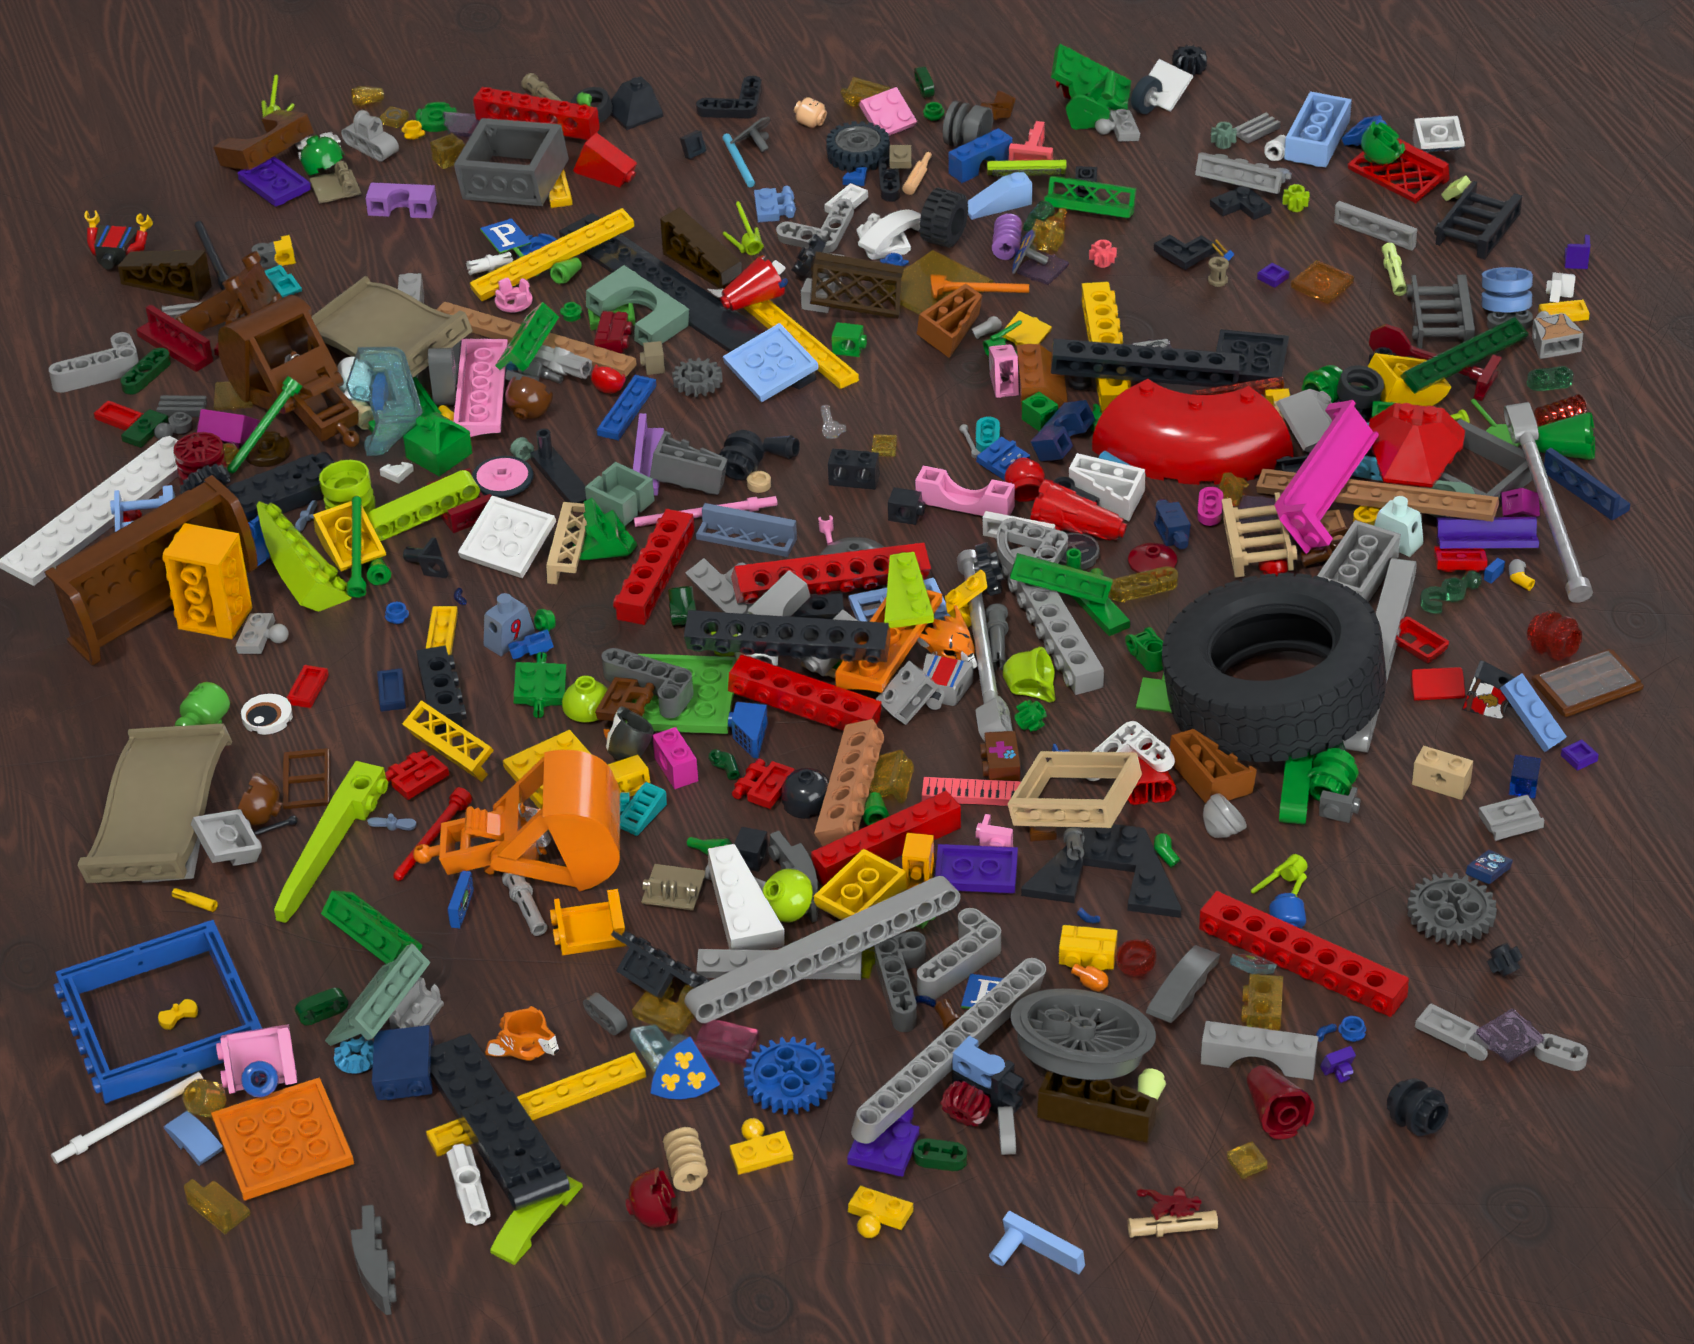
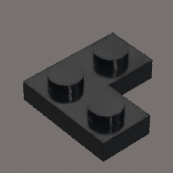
M1245 186L1210 199V207L1222 217L1238 210L1243 211L1252 220L1271 214L1272 206L1249 187Z
M1168 235L1154 243L1155 252L1184 270L1217 252L1211 245L1214 242L1202 235L1186 244L1172 235Z

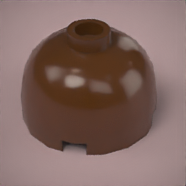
M516 376L513 377L507 386L505 396L506 404L514 416L521 420L542 416L553 400V393L550 391V394L545 391L547 386L535 379L522 376L521 380H515Z
M256 772L249 782L251 786L247 792H244L238 809H241L243 815L252 826L267 823L271 816L277 817L283 804L279 802L280 792L275 782L267 776Z

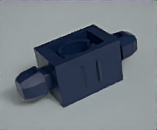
M1165 499L1158 500L1155 507L1156 517L1154 526L1166 546L1175 545L1178 549L1187 548L1191 524L1180 503H1169Z

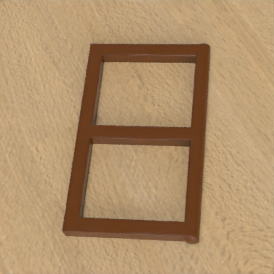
M330 749L284 752L283 809L328 806L330 803ZM325 756V773L289 777V759ZM325 781L324 799L289 802V784Z

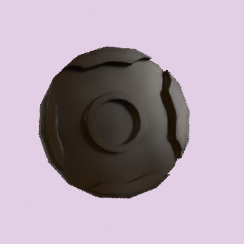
M265 431L245 459L251 465L257 467L278 465L284 462L290 455L289 440L286 436H280V433Z

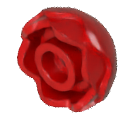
M1287 559L1259 562V569L1263 574L1275 573L1276 577H1278L1279 573H1286L1288 571Z

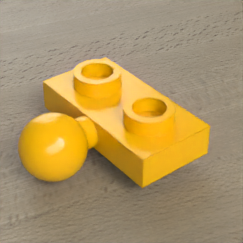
M756 1118L747 1119L742 1125V1135L748 1141L730 1145V1154L738 1175L793 1160V1152L785 1131L763 1136L764 1126Z
M863 1186L858 1188L848 1204V1213L861 1217L857 1223V1229L860 1235L865 1238L875 1237L880 1231V1223L902 1230L913 1212V1203Z

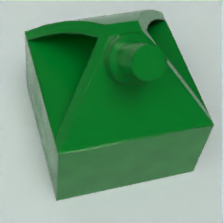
M437 412L430 416L417 417V426L403 436L406 458L439 477L472 454L470 431Z

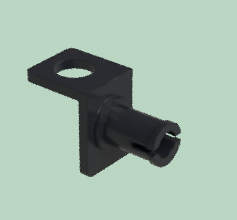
M432 537L424 548L407 546L404 549V560L406 562L420 563L424 576L448 577L449 574L444 559L441 557L442 554L436 538ZM435 564L440 567V571L432 569Z

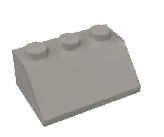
M1308 389L1280 399L1276 404L1303 451L1311 453L1332 422L1325 411L1328 405L1331 404V397L1324 391L1318 392Z

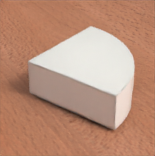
M401 462L402 465L395 466L388 464L380 468V475L399 484L414 471L413 464Z

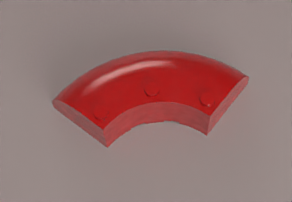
M1146 379L1123 391L1107 406L1097 422L1092 439V451L1098 455L1103 451H1107L1133 467L1145 469L1146 477L1164 481V478L1178 479V483L1199 485V481H1214V485L1230 484L1233 483V479L1245 478L1247 481L1253 480L1255 475L1261 474L1262 469L1274 470L1277 459L1285 456L1293 457L1292 440L1281 415L1266 398L1250 386L1225 394L1192 395L1169 390Z

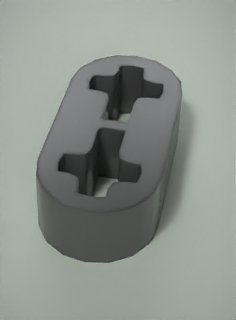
M595 992L583 1000V1006L587 1014L610 1034L616 1035L627 1027V1021L622 1012L599 993Z

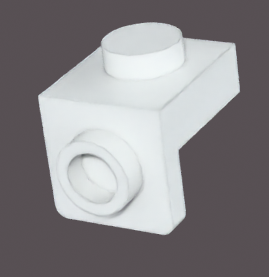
M1553 272L1552 281L1547 280L1546 294H1550V302H1559L1560 296L1573 297L1574 274Z

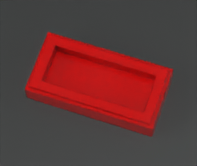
M109 400L94 412L95 420L124 431L143 415L141 412Z
M304 665L287 696L290 704L311 708L329 676L328 668Z

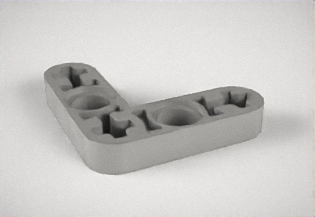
M849 199L837 200L821 229L793 222H782L776 229L778 240L784 244L808 248L810 239L803 240L801 239L802 236L817 234L827 242L823 252L830 253L837 248L854 215L853 204ZM833 223L841 224L838 228L830 227V225Z

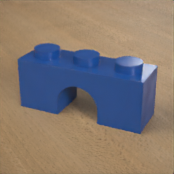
M998 128L950 151L949 174L961 183H964L979 175V167L984 159L987 161H1009V147L1012 143V137Z

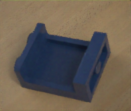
M430 1025L378 1031L375 1035L372 1084L377 1100H391L433 1093L430 1080L431 1047L435 1046Z

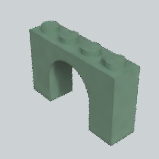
M625 265L586 290V307L598 316H601L603 311H613L619 306L628 303H637L649 307L653 312L635 323L634 340L642 346L643 343L662 341L663 344L688 326L689 309L685 305L679 303Z

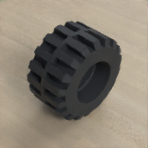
M939 187L933 190L926 199L921 212L919 227L921 238L926 242L943 247H953L960 239L966 226L968 217V200L966 196Z

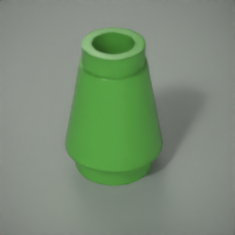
M578 258L555 263L550 270L551 278L559 284L567 283L581 269L582 264Z

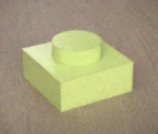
M1464 176L1452 182L1441 195L1446 201L1453 197L1458 199L1471 181L1467 176Z

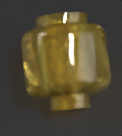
M203 1078L195 1079L184 1089L183 1102L185 1108L193 1115L212 1118V1112L221 1110L225 1106V1090L217 1082Z

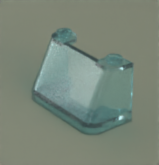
M358 347L346 386L349 395L353 399L369 401L376 425L372 435H369L364 442L367 456L383 455L416 425L417 417L422 415V407L406 355L401 349L397 347Z

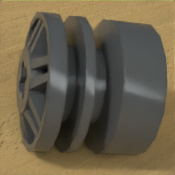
M953 101L947 110L943 124L944 143L959 147L992 132V109L980 105H975L972 108L969 103Z

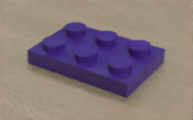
M274 156L251 170L238 172V178L241 182L275 207L311 190L309 181Z
M938 844L935 877L944 876L958 891L1015 893L1018 847Z

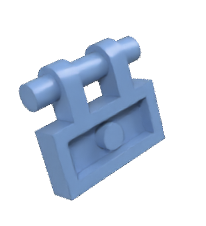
M784 186L781 193H776V188L754 190L758 222L780 221V215H786L788 218L794 216L796 206L793 202L794 193L790 186Z

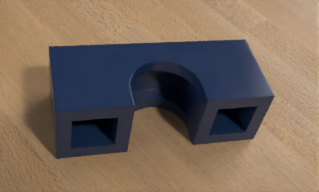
M1087 400L1063 403L1031 440L1039 461L1063 459L1073 447L1070 436L1085 433L1096 420Z

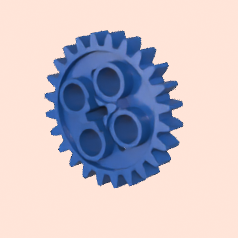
M780 1037L779 1044L769 1040L770 1047L767 1048L760 1045V1053L752 1051V1059L746 1060V1068L743 1071L744 1087L747 1088V1095L753 1096L754 1103L761 1101L762 1109L771 1105L772 1113H775L779 1108H783L784 1115L787 1114L789 1109H793L795 1114H798L799 1107L809 1111L810 1103L819 1106V1098L826 1100L827 1092H832L833 1090L832 1083H835L834 1063H831V1056L825 1055V1048L817 1050L816 1042L811 1043L809 1046L806 1045L805 1038L800 1043H796L795 1037H792L790 1042H786L783 1037Z

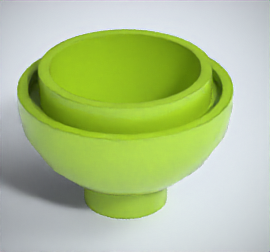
M591 676L579 677L563 695L562 708L564 713L570 719L578 722H594L599 720L595 711L608 688Z
M782 869L768 879L763 887V894L779 921L788 923L798 920L806 913L812 901L813 889L810 879L803 872L796 869Z

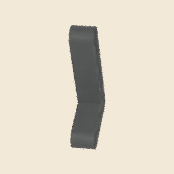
M462 340L452 348L428 349L432 394L436 406L455 405Z

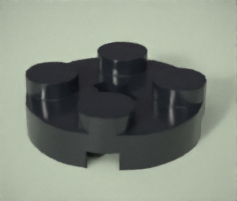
M814 234L808 242L809 247H803L796 258L799 260L794 263L791 271L800 277H804L811 269L815 252H823L827 242L817 234Z

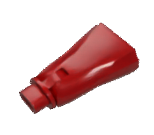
M1146 743L1142 746L1141 750L1149 749L1153 743ZM1157 754V755H1156L1157 759H1161V757L1159 756V754ZM1138 756L1142 776L1127 800L1131 805L1147 803L1149 787L1152 802H1168L1176 791L1175 783L1169 772L1154 770Z

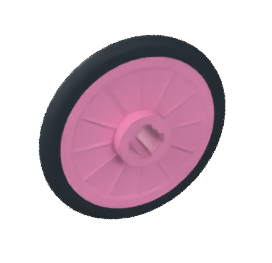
M498 456L480 463L474 469L472 477L482 494H491L495 497H509L521 493L531 484L533 470L526 461L520 458Z

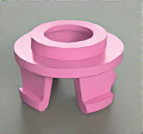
M504 278L498 282L499 290L495 291V303L500 310L519 312L531 305L532 295L529 292L530 285L528 281L523 278L520 279L519 287H512L509 278ZM514 300V304H507V302Z

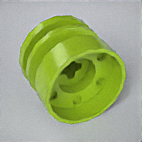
M341 460L330 464L322 470L319 482L324 495L326 510L350 502L354 496L361 498L362 507L366 514L374 510L376 501L371 487L369 469L366 464L356 460Z

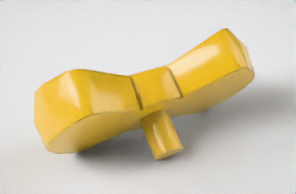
M184 999L179 1006L175 1003L171 1010L159 1013L158 1023L163 1029L172 1030L178 1020L184 1017H197V1004L189 999Z

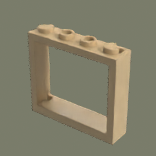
M1040 751L1008 802L1013 826L1111 828L1142 776L1137 752ZM1050 777L1116 778L1104 800L1038 798Z

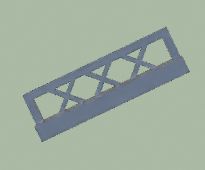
M705 503L702 507L703 522L696 533L697 540L788 557L797 540L796 520ZM707 528L717 530L718 532L711 534L706 533ZM734 533H735V534H740L741 536L736 537V538H732V537H729L728 535H731V534H734ZM755 538L763 539L760 542H753L751 540ZM779 542L786 543L785 547L774 546V544Z

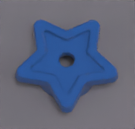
M890 253L885 259L880 260L881 263L899 266L909 264V261L903 260L902 255L898 253Z

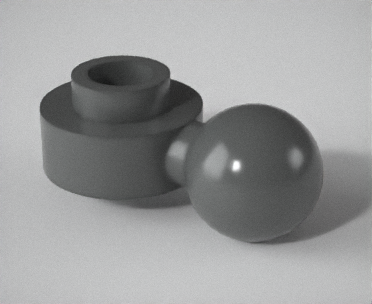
M176 412L169 417V424H158L155 427L154 434L160 440L163 437H172L173 433H187L192 429V418L184 412Z

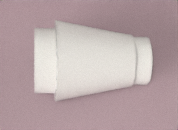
M1279 135L1265 145V155L1268 159L1278 161L1284 157L1286 136Z

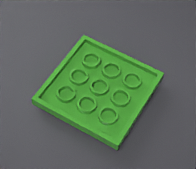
M638 654L688 669L692 673L694 695L679 716L675 718L663 717L659 711L657 695H654L651 702L644 707L645 713L642 717L652 725L654 731H665L676 727L679 732L728 734V717L732 710L734 693L728 691L729 672L737 661L736 657ZM633 699L631 703H636L637 699Z

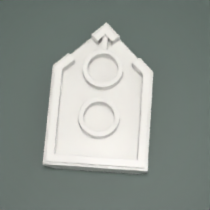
M872 213L868 217V221L857 228V234L860 239L874 224L881 220L879 215ZM903 231L890 238L889 247L876 254L866 249L865 252L870 259L875 260L885 258L890 253L907 254L911 250V246Z

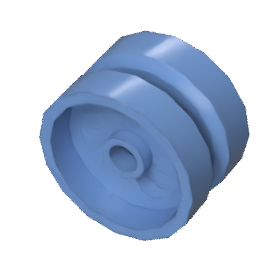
M1501 267L1484 271L1482 273V287L1486 290L1482 293V307L1494 312H1518L1529 309L1532 306V293L1528 290L1532 287V272L1514 267Z

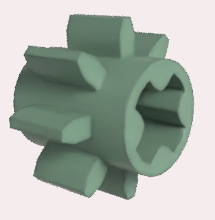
M1220 122L1216 125V128H1211V142H1215L1218 148H1229L1231 143H1236L1237 129L1232 128V125L1228 122Z

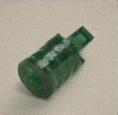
M1040 201L1029 213L1023 230L1027 232L1034 230L1035 234L1040 231L1055 213L1053 205L1047 201Z

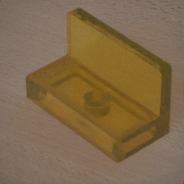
M191 1179L184 1185L188 1204L224 1234L250 1215L249 1208L216 1181H212L204 1188L194 1179Z

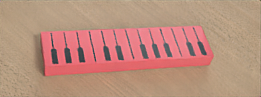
M924 777L922 801L947 790L959 804L1008 806L1009 800L1021 782Z

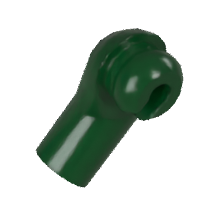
M714 749L709 753L708 759L711 761V764L725 770L728 779L736 780L739 778L740 772L732 754L718 749Z

